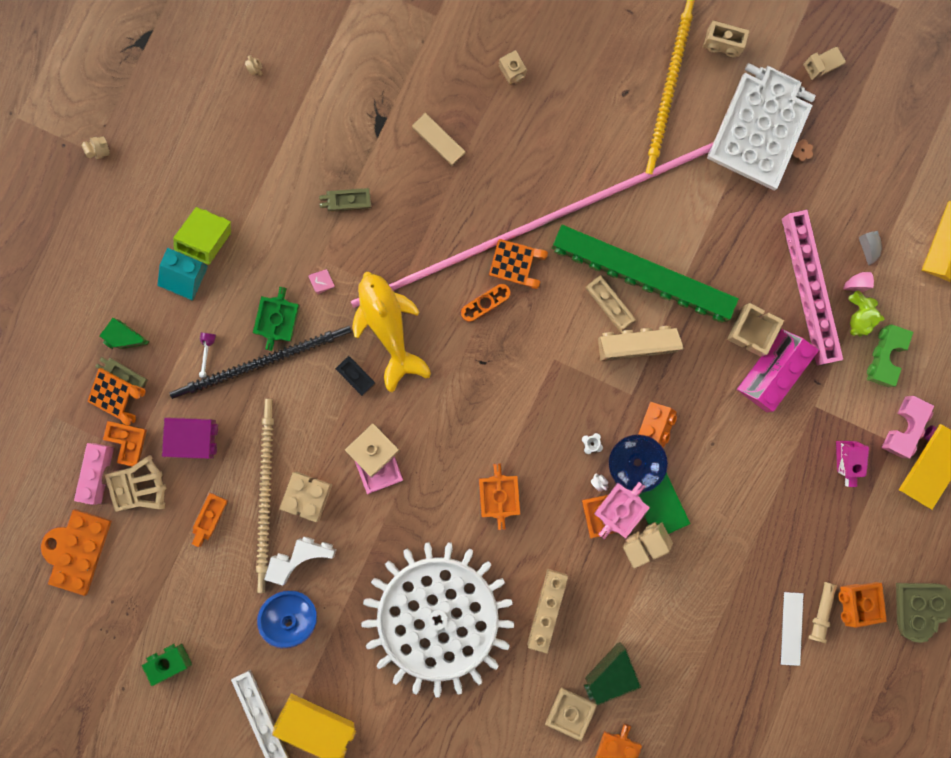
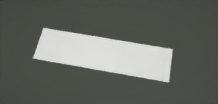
M784 592L782 665L800 666L803 593Z

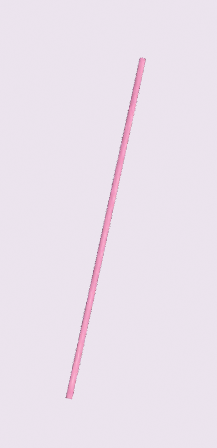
M713 143L654 168L653 175L644 172L393 282L389 286L393 291L497 246L498 239L506 241L698 158L709 153ZM359 298L351 301L353 308L360 306Z

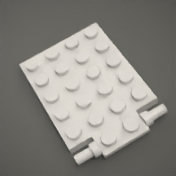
M748 63L745 70L756 75V78L747 73H744L707 159L775 191L779 186L812 107L811 104L798 98L801 97L813 102L816 95L805 91V88L801 86V81L770 66H767L765 69Z

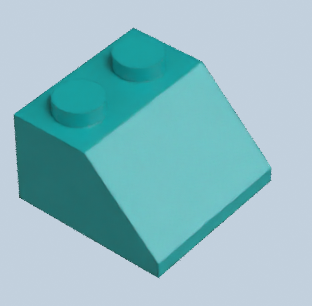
M167 247L159 265L157 286L193 301L208 266L201 261Z

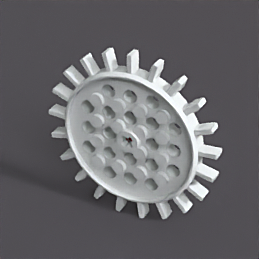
M430 542L425 543L426 559L416 562L411 551L408 548L405 549L404 557L409 565L399 571L394 563L391 561L386 562L385 565L394 575V578L389 584L374 578L371 583L384 591L381 600L377 601L368 598L363 602L368 607L378 609L376 620L368 619L361 623L364 628L378 627L380 638L366 644L367 650L383 645L388 655L380 659L377 668L385 667L390 661H393L400 667V670L394 676L393 683L395 685L401 681L406 672L416 677L413 685L414 694L419 692L422 680L434 681L435 697H440L442 690L441 681L453 680L457 694H462V684L459 677L470 673L474 681L480 685L482 678L475 668L482 661H485L491 668L497 669L499 667L496 660L488 655L492 646L495 645L505 650H508L510 647L506 641L496 638L499 627L514 628L513 621L498 619V609L513 605L512 599L496 601L493 591L500 588L505 581L501 578L488 585L482 576L489 570L491 563L489 561L485 562L478 571L468 566L473 555V550L470 548L465 553L462 562L451 559L453 548L450 542L445 547L444 557H433ZM448 570L451 573L450 579L443 580L440 577V572ZM430 576L432 584L429 586L423 585L422 577ZM404 582H411L414 585V589L410 592L405 591L403 588ZM467 583H472L475 586V590L472 593H467L464 590V586ZM448 589H454L457 595L455 598L449 599L445 592ZM429 595H436L438 602L434 605L429 604L427 601ZM410 601H417L419 608L411 610L408 605ZM478 602L481 608L479 611L473 612L470 609V604ZM392 606L399 607L401 610L400 615L393 616L390 613V608ZM453 608H460L462 615L458 618L453 617L451 611ZM439 614L441 615L442 621L439 620L438 623H436L435 618L433 616L437 617ZM415 620H423L425 627L417 629L414 626ZM478 621L486 623L487 626L484 630L476 629L475 625ZM403 625L406 628V633L403 635L398 634L395 630L396 626ZM465 627L468 633L465 636H459L457 629ZM445 632L449 635V640L441 642L438 635ZM427 638L430 640L431 645L424 648L420 645V640ZM409 644L412 651L407 654L403 653L401 646ZM465 646H471L474 651L471 655H465L462 649ZM446 652H453L455 658L452 661H447L444 658ZM428 657H433L436 660V664L432 667L427 666L425 660Z

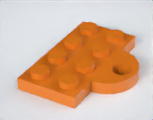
M74 509L72 510L67 527H58L47 532L41 542V552L44 559L51 565H54L48 584L83 596L87 595L112 521ZM51 538L57 542L55 549H51L48 545Z

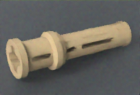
M824 582L817 617L812 620L814 625L812 633L808 637L809 639L822 643L827 642L825 637L827 629L831 625L828 620L837 585Z

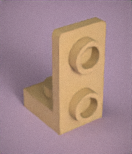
M835 47L821 55H818V53L811 55L803 65L810 78L814 80L840 67L846 61L838 47Z

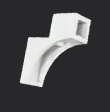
M303 536V539L300 538L296 541L291 560L289 556L280 553L277 556L271 557L264 580L284 585L287 583L292 571L301 562L316 557L332 559L335 557L337 549L332 548V544L325 542L317 544L314 543V539Z

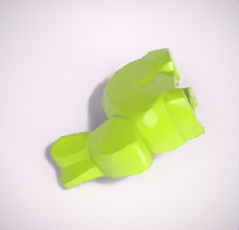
M859 290L848 297L850 302L858 305L860 308L851 316V335H858L859 337L868 335L880 321L885 320L876 309L878 301L874 298H866Z

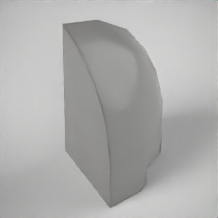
M872 231L859 237L868 266L876 262L882 252V242L878 231Z

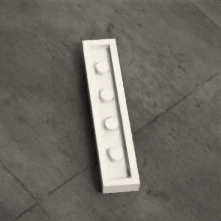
M251 670L232 678L231 681L265 758H289L282 740L272 736L275 724Z

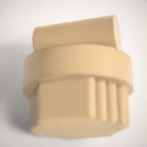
M105 137L90 138L89 143L83 142L81 145L88 158L95 156L96 159H100L103 156H108L110 153Z

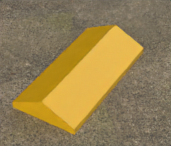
M951 201L947 203L922 271L951 282Z

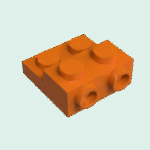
M881 582L841 587L839 600L843 604L841 619L845 626L858 628L887 622Z

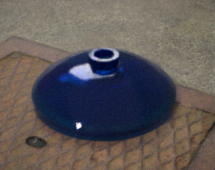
M636 434L621 439L613 447L609 456V470L613 480L631 491L638 482L645 486L641 493L654 489L662 482L667 472L668 461L664 449L656 440L646 435ZM636 459L641 460V464L639 466H636L634 464V461Z

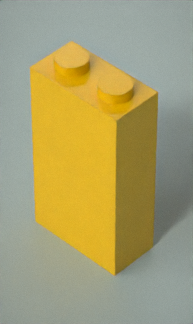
M291 693L273 727L272 736L320 758H344L347 751L345 747L348 741L351 742L353 740L356 730H354V722Z

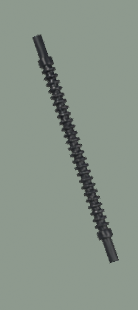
M349 325L333 332L327 331L325 335L320 334V337L315 336L314 339L310 338L309 341L305 339L304 343L300 341L298 345L296 343L293 347L289 345V348L284 347V350L279 349V352L274 351V354L263 355V358L259 356L258 360L254 358L252 362L249 360L247 364L243 362L242 366L238 364V367L233 366L232 369L228 368L227 371L222 370V373L217 372V375L212 374V377L207 376L206 379L201 378V381L197 379L196 382H189L187 386L169 392L170 397L174 399L187 393L194 394L198 392V389L202 391L203 387L207 389L208 385L212 387L214 383L215 385L218 382L223 383V380L228 381V378L233 379V376L244 375V372L249 373V370L253 372L254 368L258 370L260 366L264 368L265 364L269 366V363L274 364V361L279 362V359L290 358V355L295 356V353L300 354V351L304 353L306 349L310 351L311 347L315 349V346L318 345L320 347L322 343L325 345L326 342H334V339L352 333Z

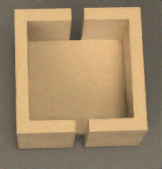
M748 303L743 306L727 340L740 347L747 346L746 350L760 357L768 354L784 320L771 313L764 314L765 310Z
M293 472L280 510L294 515L300 514V517L318 522L333 484L313 479V477L299 472Z
M654 522L646 526V530L643 532L635 531L628 535L629 538L626 539L623 549L633 568L649 562L648 555L655 559L670 552L673 542L663 523L657 525Z

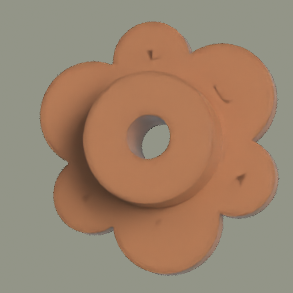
M802 139L799 143H796L792 156L799 158L800 161L810 159L813 156L811 151L813 146L808 144L807 140Z

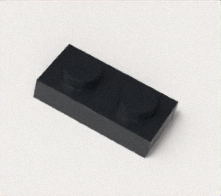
M350 356L346 357L335 368L361 396L376 384Z

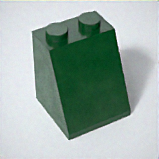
M621 642L617 643L585 677L587 684L584 685L590 701L594 700L596 705L641 688L628 653Z

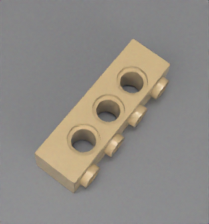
M547 569L527 642L528 648L548 653L568 579L567 574Z

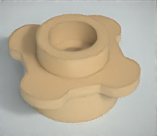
M249 55L248 60L245 61L247 70L251 75L258 73L261 76V62Z

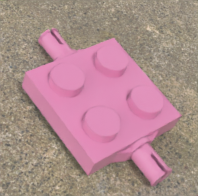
M638 482L631 491L625 489L619 483L616 484L594 513L605 524V527L598 535L605 539L612 530L627 538L650 508L639 497V494L645 488L644 485Z

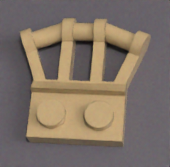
M151 455L131 468L105 474L115 512L138 506L154 509L165 508L164 493L165 489H167L166 484H163V473L154 464ZM143 465H146L151 474L134 477L133 474ZM154 479V487L137 489L136 483ZM157 492L155 502L140 500L141 495Z

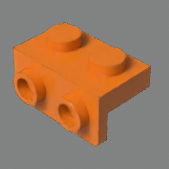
M650 402L637 438L665 447V444L670 440V430L676 423L677 412L672 408Z

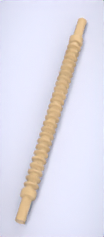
M265 399L264 418H262V425H264L262 430H264V433L261 435L264 438L261 439L263 441V444H261L263 447L261 458L263 460L260 461L263 465L260 466L262 472H260L262 474V477H260L262 488L259 489L261 491V494H259L261 496V499H259L261 510L258 512L261 515L258 516L260 519L258 522L260 524V527H258L260 538L257 539L259 541V544H257L259 546V549H257L259 560L256 561L258 563V566H256V573H258L257 593H265L266 580L264 579L268 569L266 558L269 557L266 553L269 552L267 549L269 546L267 544V541H269L267 530L270 528L267 525L270 524L268 522L270 518L268 516V513H270L268 508L271 507L268 503L271 502L269 499L271 496L269 494V491H271L269 480L272 478L269 475L272 474L270 472V469H272L270 466L272 455L270 453L273 450L270 448L273 447L271 441H273L271 439V436H273L271 431L274 430L271 428L274 425V419L272 418L273 399Z

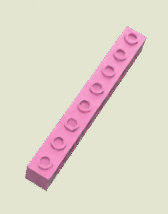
M804 210L787 214L782 218L811 343L819 350L815 355L816 364L818 366L843 360L808 211Z

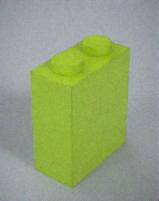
M195 207L173 237L174 250L210 265L231 234V221L214 215L207 210Z

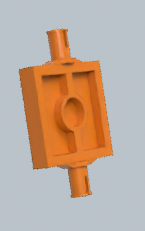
M500 463L498 464V471L497 464H493L494 476L479 478L481 516L497 518L498 530H501V522L502 530H505V518L510 515H520L518 477L502 475Z
M623 723L620 734H611L604 731L595 758H638L642 745L628 738L631 726Z

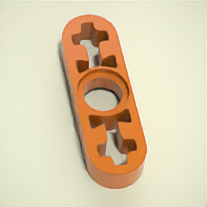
M499 284L466 304L461 310L463 320L473 322L507 301L510 297L509 287L505 284ZM498 289L506 290V297H497V303H494L493 297L489 295L493 293V296L497 295ZM483 298L490 299L491 306L489 308L481 307L480 301ZM477 303L479 310L482 312L478 313L477 310L473 313L474 317H466V309L470 311L475 309L476 307L473 304Z

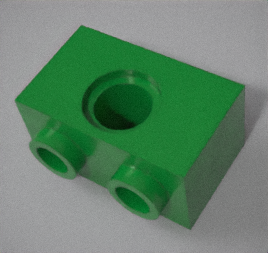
M172 644L163 649V654L158 656L156 652L146 658L147 662L141 666L151 687L192 665L183 644L178 646ZM163 659L169 661V667L163 665Z

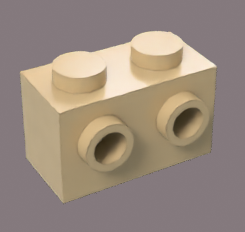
M712 21L707 30L703 47L711 52L719 51L726 53L730 57H739L745 49L749 30Z

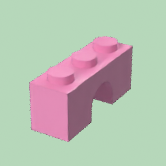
M915 396L905 397L897 414L907 420L908 428L904 433L897 430L889 431L882 448L901 458L913 456L917 450L918 440L925 433L924 427L933 416L932 410L934 406Z
M87 443L74 501L92 505L102 503L106 486L102 484V475L105 468L110 466L114 447Z

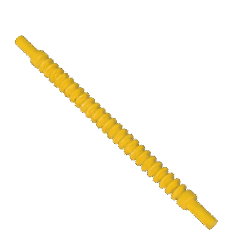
M687 0L685 11L681 14L679 32H677L678 37H676L677 42L674 43L676 47L673 48L675 52L672 53L674 57L671 58V67L668 69L670 72L667 73L669 77L666 78V87L663 89L665 92L662 94L661 108H659L660 113L657 114L659 117L656 119L658 123L655 124L657 128L654 129L655 133L652 135L654 138L651 140L653 143L650 144L651 148L648 151L647 174L653 175L656 159L660 156L659 149L662 148L660 144L663 143L661 139L664 138L662 134L665 133V124L668 122L666 119L669 117V108H671L670 103L673 102L671 99L674 97L672 93L675 92L673 88L676 87V78L679 76L677 73L680 72L681 58L684 56L683 52L685 51L684 47H686L687 32L690 31V22L693 19L692 10L695 0Z

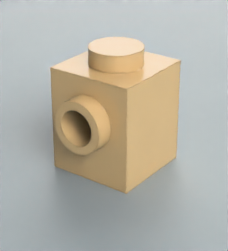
M516 50L499 59V67L509 85L514 82L515 84L520 83L525 79L527 69Z

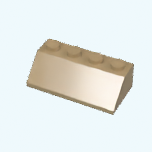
M662 326L656 331H652V328H643L638 333H633V330L621 331L619 335H614V332L602 333L603 336L598 338L600 361L670 354L683 350L677 328L671 329V326Z

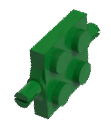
M279 286L277 297L268 298L261 296L253 334L267 338L265 350L273 351L275 340L292 341L300 305L285 300L287 291L285 287Z

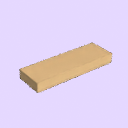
M426 113L412 125V128L451 166L465 154V151Z
M601 275L585 287L620 332L636 320Z

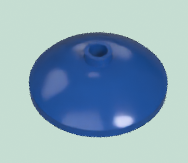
M282 591L274 594L264 602L257 617V626L262 638L268 644L283 649L296 647L305 642L313 633L317 622L314 604L306 595L297 591ZM288 622H292L291 626H286Z

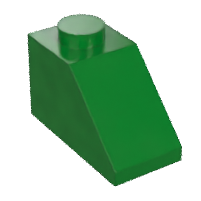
M112 318L99 335V337L104 339L103 344L111 349L114 347L125 349L148 345L149 343L147 339L116 318Z

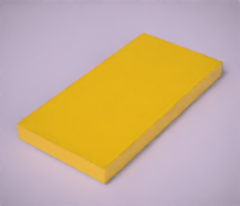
M941 424L899 488V491L931 510L951 481V430Z

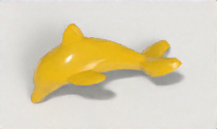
M368 271L365 272L358 286L360 306L355 313L352 325L354 337L359 339L368 325L391 355L384 373L385 387L391 393L395 391L399 380L406 373L430 378V368L425 361L405 351L401 312L418 316L419 310L407 297L395 293L381 276Z

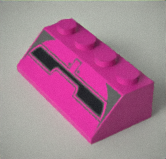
M781 329L768 354L759 358L736 390L765 412H774L819 350L805 339Z

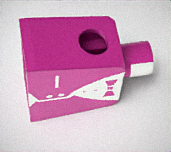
M836 441L837 471L845 476V486L857 487L858 477H866L869 447L857 441Z

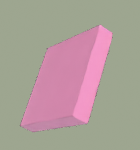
M395 456L372 478L355 461L367 494L403 481Z

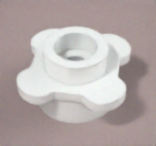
M595 433L589 437L587 435L583 436L582 442L585 445L584 452L586 454L602 451L603 446L601 445V436Z
M594 474V478L591 480L593 486L599 492L607 491V488H609L607 479L603 475Z

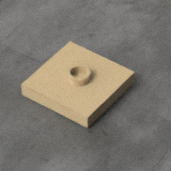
M373 423L345 449L371 478L399 452L398 448Z
M561 687L545 725L582 741L597 705L595 702Z

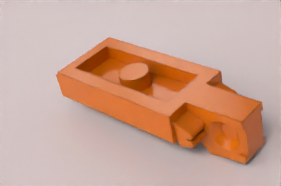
M213 493L208 494L193 526L192 533L196 535L191 543L192 545L201 547L205 539H210L228 500Z

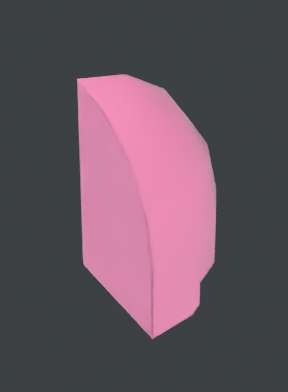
M861 272L852 276L845 283L843 290H859L864 292L872 289L874 285L873 274L871 272Z

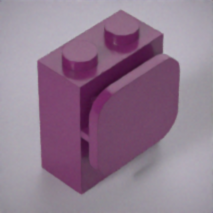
M164 418L162 457L213 459L217 453L215 435L218 434V424H216V420Z

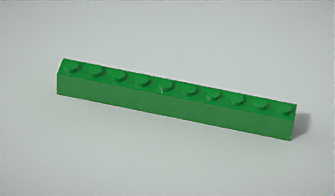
M561 224L551 248L560 256L568 255L572 257L574 262L580 264L583 262L587 263L593 270L600 271L601 269L606 271L607 275L612 278L620 277L625 279L624 282L629 285L635 286L637 284L648 293L656 292L660 294L659 297L668 301L671 299L675 300L679 306L694 308L696 313L713 316L712 319L720 323L731 319L739 300L737 297Z

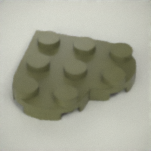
M896 583L897 625L900 634L913 642L922 643L929 641L928 639L933 636L934 632L937 633L939 623L947 622V619L951 617V590L946 585L937 583Z

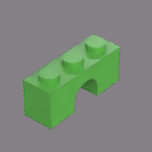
M892 324L880 330L878 336L880 339L879 344L873 351L874 359L867 369L868 381L888 388L897 385L902 368L891 363L890 353L892 350L899 352L908 350L913 335L912 331Z

